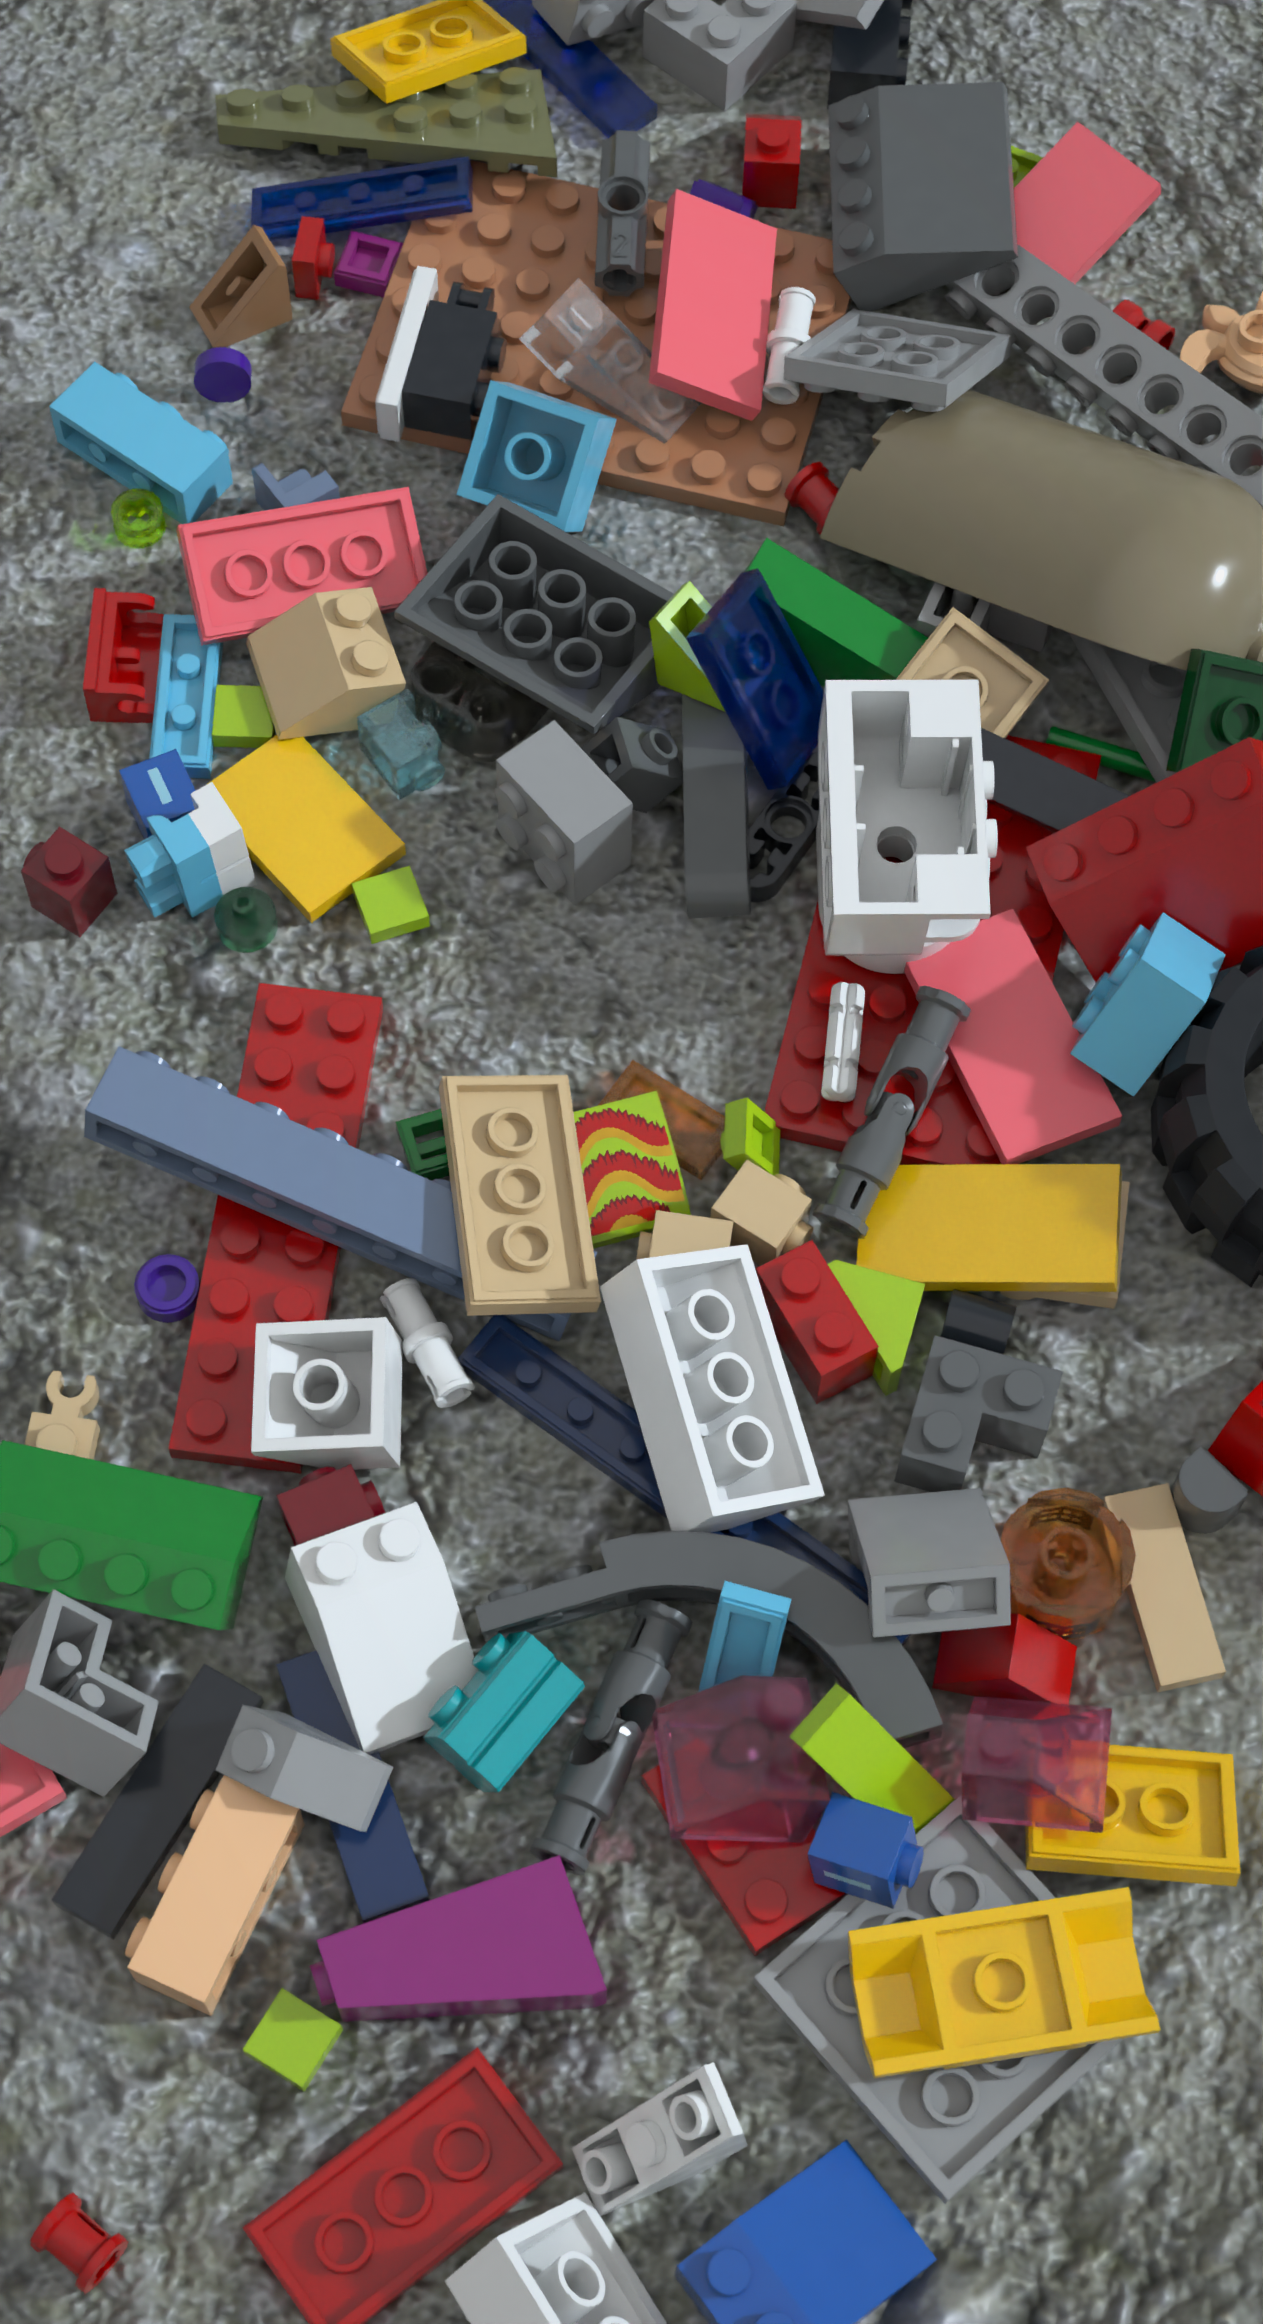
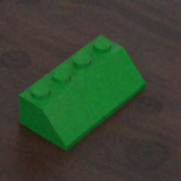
M2 1440L0 1444V1582L48 1593L54 1589L70 1598L215 1630L234 1629L263 1496Z

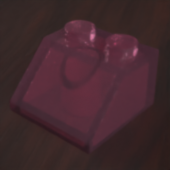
M742 1675L657 1708L654 1711L652 1721L671 1839L803 1843L830 1802L825 1771L789 1737L813 1710L807 1678Z

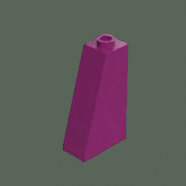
M560 1855L318 1939L317 1943L323 1961L310 1965L322 2007L336 2002L342 2022L588 2009L606 2004L607 1989Z

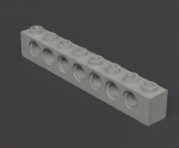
M1017 244L1018 258L945 284L949 290L945 298L956 312L968 320L973 315L977 316L985 322L984 327L987 331L1010 334L1011 345L1014 343L1024 350L1026 360L1045 377H1050L1054 372L1066 381L1064 383L1066 389L1080 403L1090 407L1095 402L1106 410L1105 415L1107 419L1121 433L1131 437L1136 432L1148 441L1147 447L1151 452L1230 479L1251 494L1263 507V417ZM1010 289L1007 293L998 296L1002 291ZM1051 317V318H1050L1048 321H1046L1045 323L1040 324V325H1036V324H1037L1038 322H1040L1042 319ZM1092 346L1088 351L1076 354L1080 349ZM1134 375L1127 382L1116 384L1121 378ZM1168 405H1176L1171 411L1167 413L1157 414L1162 408ZM1210 435H1219L1209 444L1198 445L1204 438ZM1262 466L1255 474L1241 476L1249 467Z

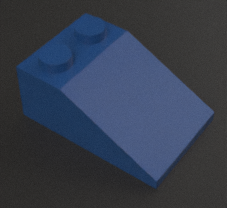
M846 2139L739 2216L679 2263L676 2267L675 2278L709 2324H859L936 2262L937 2259Z

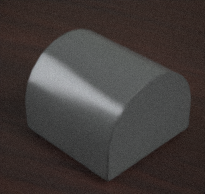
M1201 1446L1184 1461L1170 1489L1181 1526L1189 1531L1200 1534L1213 1533L1227 1525L1237 1516L1248 1495V1490L1206 1448Z

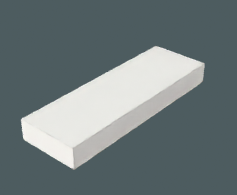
M417 266L411 278L375 400L377 429L381 439L397 442L401 440L404 430L402 389L430 300L439 301L437 269Z

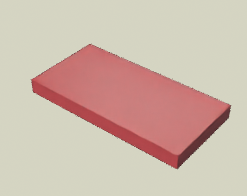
M676 189L667 203L649 375L650 384L753 421L759 414L762 406L777 228Z
M409 487L180 524L176 528L201 646L248 638V635L309 596L319 592L372 587L381 614L391 613L398 608L428 574Z
M1014 909L991 916L989 919L980 920L973 934L963 940L950 942L933 955L920 960L906 962L904 972L915 994H917L920 986L941 989L961 999L971 1009L968 1019L965 1022L958 1023L945 1053L948 1055L949 1061L1001 1164H1020L1120 1125L1123 1116L1101 1074L1070 1054L1079 1036V1032L1072 1027L1073 1021Z

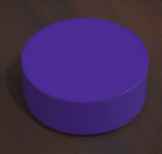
M216 347L204 351L197 357L194 366V385L203 397L214 402L225 403L238 401L249 393L252 366L244 354L235 349Z
M166 1254L156 1256L142 1265L135 1277L134 1290L141 1310L148 1317L155 1321L171 1323L188 1317L196 1309L200 1280L196 1269L188 1260L177 1255Z

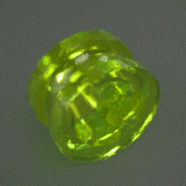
M134 488L124 491L115 498L111 505V518L114 523L113 527L117 539L124 545L132 548H146L161 540L166 530V520L163 515V505L156 494L146 489ZM145 513L149 516V520L147 521L139 519L143 517ZM129 516L137 518L132 523L128 521Z

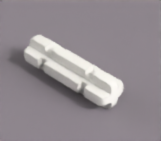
M838 982L831 989L821 1090L822 1096L828 1101L845 1103L855 1098L865 990L857 983Z

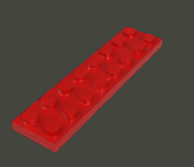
M259 983L237 1097L252 1104L256 1102L272 1104L284 1111L290 1120L313 1130L315 1128L332 1130L345 1138L348 1145L359 1149L383 1014L382 997ZM217 1196L168 1447L171 1458L302 1473L303 1464L254 1456L251 1452L256 1324L329 1320L341 1247L223 1196Z

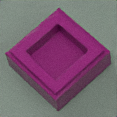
M351 231L334 270L335 286L384 297L404 243Z

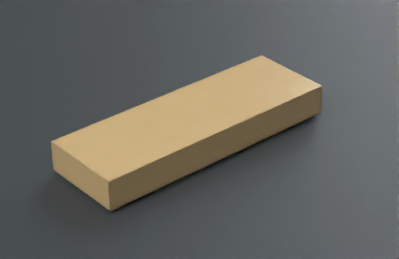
M1166 1483L1105 1496L1101 1503L1157 1693L1222 1679L1226 1669L1169 1484Z

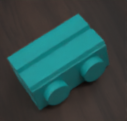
M527 1631L512 1632L506 1638L501 1633L493 1636L480 1649L472 1661V1664L479 1671L463 1690L453 1686L445 1692L428 1714L434 1725L424 1735L425 1741L443 1758L452 1763L455 1769L482 1792H500L585 1687L584 1682L565 1664L557 1660L552 1652Z

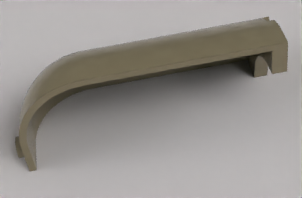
M970 389L941 411L927 412L913 408L907 413L897 410L871 437L874 446L877 447L861 471L851 468L846 475L828 513L820 536L823 540L1087 640L1187 671L1192 648L1263 662V507L1251 494L1230 479L1216 473Z

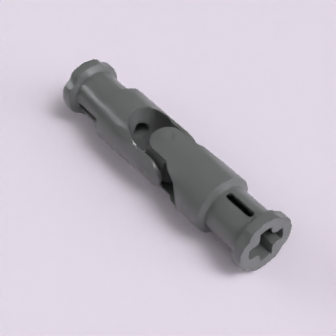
M920 986L915 997L919 1005L906 1032L897 1035L866 1101L864 1115L868 1117L865 1123L858 1127L854 1134L848 1138L836 1164L840 1172L825 1204H817L813 1212V1216L820 1222L840 1233L859 1239L865 1238L869 1230L865 1221L879 1191L887 1190L902 1159L905 1137L916 1128L949 1059L945 1051L958 1023L965 1022L971 1012V1009L964 1001L941 989ZM894 1074L903 1076L912 1084L915 1097L914 1104L905 1094H892L884 1091L888 1081Z
M649 1599L639 1600L634 1612L638 1618L624 1650L614 1653L582 1732L570 1753L552 1794L557 1803L542 1837L534 1838L530 1847V1852L542 1861L560 1855L565 1872L585 1875L589 1865L586 1856L600 1823L609 1821L630 1774L633 1761L671 1679L667 1668L680 1638L688 1636L693 1624L680 1611L658 1601ZM619 1709L621 1719L616 1717Z

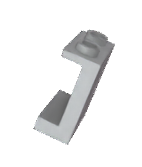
M981 1488L848 1500L850 1556L854 1564H861L867 1583L869 1626L873 1638L1011 1625L1010 1563Z

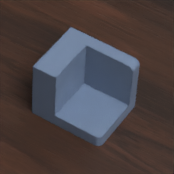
M263 463L252 468L256 501L264 511L340 498L339 486L326 470L312 478L305 469H299L277 481Z

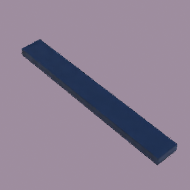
M494 1315L458 1357L465 1373L667 1518L636 1410L506 1317ZM776 1513L731 1529L711 1532L750 1540L776 1548L801 1559L840 1582L868 1605V1587L864 1573L781 1513ZM911 1634L897 1635L896 1637L904 1645Z

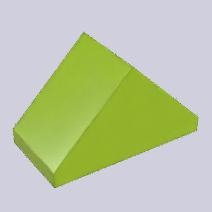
M690 581L684 583L649 621L657 683L659 685L729 713L736 709L768 672Z
M839 1260L828 1263L831 1271L879 1346L873 1377L884 1395L887 1396L897 1391L925 1284Z

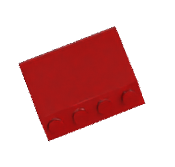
M1248 737L1026 847L1050 907L1095 983L1105 971L1110 974L1121 958L1118 956L1135 929L1141 924L1150 930L1162 912L1226 954L1219 971L1241 965L1245 952L1263 945V741Z

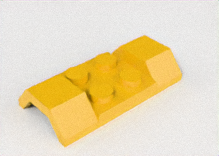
M1129 1887L851 1930L847 1933L850 1976L862 2043L874 2078L942 2067L944 2069L1069 2050L1086 2047L1087 2044L1154 2034L1160 2031L1157 2014L1145 1994L1133 1940L1132 1899Z

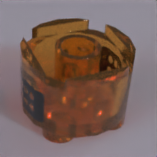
M1065 1487L1040 1491L1028 1498L1027 1503L1017 1508L1013 1515L1011 1514L1004 1524L1000 1535L1001 1543L1010 1563L1011 1614L1019 1613L1067 1641L1082 1639L1090 1634H1096L1106 1626L1110 1617L1119 1606L1131 1581L1136 1554L1130 1529L1122 1518L1119 1522L1113 1512L1104 1507L1105 1501L1093 1493ZM1052 1559H1062L1065 1570L1070 1572L1059 1570L1058 1565L1051 1562Z

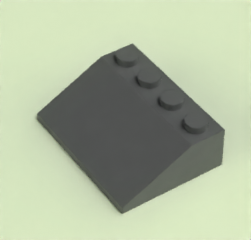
M1003 82L876 86L828 106L833 274L859 310L872 312L1018 258L1008 92Z
M497 494L394 611L395 619L590 733L595 734L613 719L625 713L661 686L657 683L649 621L674 593Z

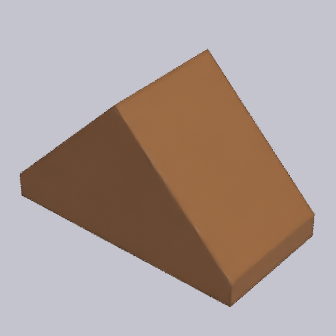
M252 226L189 306L211 345L215 348L230 346L293 320L287 268L262 227Z

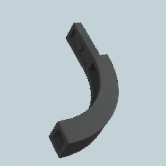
M662 1531L632 1534L601 1541L599 1545L606 1568L593 1571L590 1565L568 1568L553 1576V1584L529 1591L524 1584L507 1586L488 1595V1603L475 1606L480 1628L487 1643L498 1633H501L505 1638L512 1632L527 1631L530 1634H534L615 1609L637 1605L640 1599L654 1601H698L718 1605L725 1581L787 1597L792 1600L784 1632L794 1637L814 1653L835 1675L845 1691L903 1748L942 1737V1719L932 1694L916 1664L896 1636L873 1638L869 1626L868 1605L840 1582L811 1564L776 1548L743 1538L708 1532Z

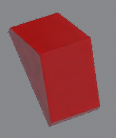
M1019 1613L1011 1614V1625L942 1631L932 1688L1066 1715L1077 1646Z

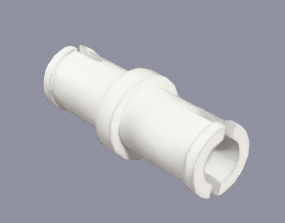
M788 287L781 291L775 330H772L767 338L766 351L770 359L766 382L763 386V395L766 399L776 404H792L797 401L800 393V382L784 380V357L811 339L808 333L816 299L809 290L804 288Z
M414 1278L400 1280L385 1289L383 1292L384 1296H381L380 1300L383 1306L387 1308L404 1340L402 1342L403 1354L408 1362L417 1364L434 1396L433 1399L437 1407L448 1408L468 1398L472 1394L470 1391L474 1390L475 1386L466 1375L450 1345L453 1336L447 1324L436 1320L420 1290L421 1287L418 1281Z

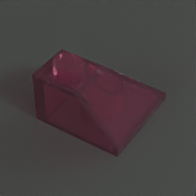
M975 1696L967 1718L961 1772L962 1820L1103 1833L1112 1708Z

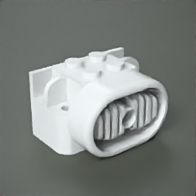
M826 680L818 729L819 816L816 829L818 906L823 926L825 955H844L855 964L875 972L888 974L905 973L906 962L926 958L940 951L950 942L967 938L973 934L979 925L980 919L990 918V858H995L997 854L998 833L996 819H987V799H993L994 764L993 761H983L979 680ZM884 857H896L903 862H889Z

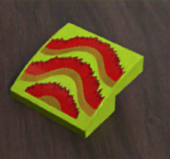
M657 1091L573 1112L593 1249L640 1237V1232L653 1233L656 1210L691 1215L676 1152Z

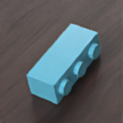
M96 362L83 372L49 406L58 443L181 524L195 522L233 484L229 450L219 436L209 430L202 432L184 420L180 413L167 402H156L139 391L134 382L121 373L113 374Z

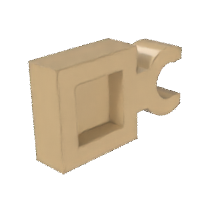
M53 1370L46 1383V1393L52 1406L51 1414L31 1413L25 1445L94 1460L100 1427L97 1420L84 1419V1416L96 1407L99 1400V1388L95 1376L87 1375L83 1391L76 1397L68 1398L62 1395L64 1378L61 1371Z

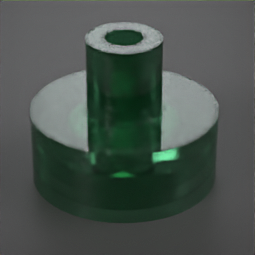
M240 887L233 889L223 895L215 907L214 919L217 934L222 943L234 951L249 953L261 950L274 939L277 933L278 920L274 902L265 892L257 888Z

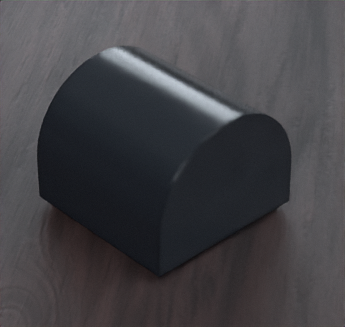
M953 1289L940 1337L1004 1354L1017 1306Z

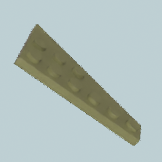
M511 67L498 73H471L388 104L382 101L359 80H348L338 85L321 87L295 84L283 90L257 92L251 89H237L229 94L215 95L219 144L284 150L291 147L295 142H303L317 145L319 154L339 156L341 146L367 149L368 159L453 167L463 159H473L488 163V171L509 173L511 163L538 166V176L557 178V157L541 69L527 70L521 67Z

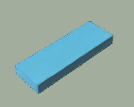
M164 614L149 759L176 749L190 778L211 779L214 750L212 728L216 685L220 684L223 642L201 646L195 615Z

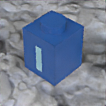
M176 749L119 770L126 802L143 839L152 836L147 817L161 815L174 822L195 810L190 793L196 790Z
M832 1792L807 1855L816 1884L894 1909L902 1886L912 1888L915 1884L922 1865L924 1849L917 1845L912 1817Z

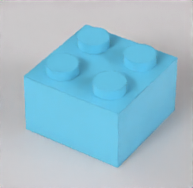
M490 380L456 495L488 505L499 494L565 532H582L617 419L513 383Z
M1162 912L1150 930L1140 924L1123 946L1118 955L1121 958L1110 974L1105 971L1084 1001L1086 1005L1072 1025L1080 1034L1070 1054L1134 1097L1207 1002L1226 954L1164 912Z

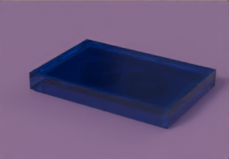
M757 568L742 572L688 634L686 640L767 789L772 790L785 787L818 746V729L824 692L764 577Z

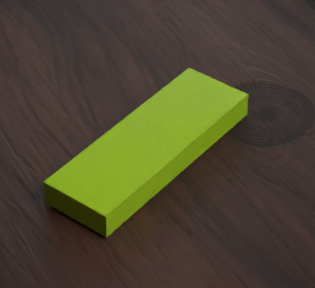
M837 1683L789 1735L852 1798L912 1817L915 1835L955 1800Z

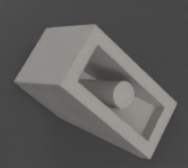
M242 1705L215 1770L271 1799L355 1830L367 1832L393 1766L285 1713Z

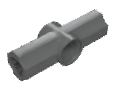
M616 130L613 136L602 140L597 209L595 286L606 290L609 296L629 297L633 291L644 288L646 237L648 233L650 141L642 139L636 131Z

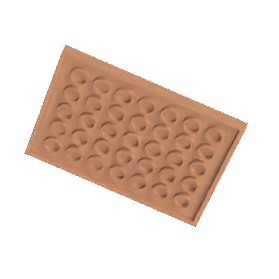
M463 159L453 167L433 165L341 410L342 426L378 434L375 400L414 269H417V266L437 269L439 302L447 303L454 281L464 283V289L483 292L485 287L495 290L493 312H497L498 337L506 338L507 345L502 371L500 373L492 372L490 380L513 383L617 419L597 484L784 526L790 508L789 501L784 497V493L790 481L802 468L824 393L808 391L804 388V383H800L799 397L792 404H776L762 395L761 411L753 421L649 383L667 203L648 200L644 288L633 291L629 297L609 296L606 290L595 286L599 188L538 176L510 169L509 173L488 171V164ZM777 228L768 334L775 330L781 291L788 287H800L809 290L816 299L808 333L810 338H812L846 315L852 299L833 274L832 239ZM767 351L763 386L766 382L770 356L768 355ZM405 426L401 436L403 440L469 454L472 440L406 428Z

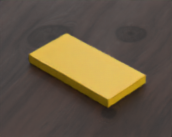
M1120 1164L899 1165L888 1189L879 1191L865 1221L869 1230L864 1239L858 1238L856 1265L924 1283V1291H953V1289L961 1291L1117 1292L1122 1189Z

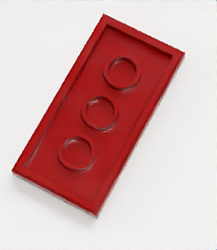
M476 2047L246 2224L243 2230L309 2324H366L549 2180L564 2166L487 2059Z

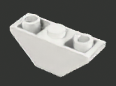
M714 2063L703 2065L572 2147V2151L595 2209L602 2216L706 2171L746 2147L747 2143Z

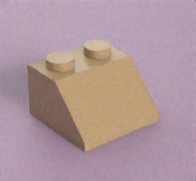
M372 587L314 593L248 635L246 644L278 740L392 726L406 681Z

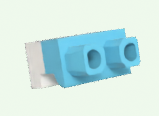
M213 782L190 793L195 810L178 820L171 822L168 818L161 815L147 817L152 836L124 850L127 860L137 877L134 880L137 891L154 918L181 903L184 904L191 917H194L257 885L242 827Z

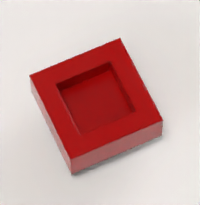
M301 216L292 256L295 294L298 298L318 300L323 277L331 278L333 274L335 246L334 243H326L324 219Z

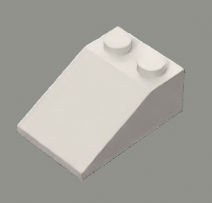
M418 1503L406 1505L291 1547L285 1580L359 1749L370 1755L425 1735L434 1725L428 1714L435 1703L453 1686L463 1690L479 1670L472 1664L474 1654L444 1560Z

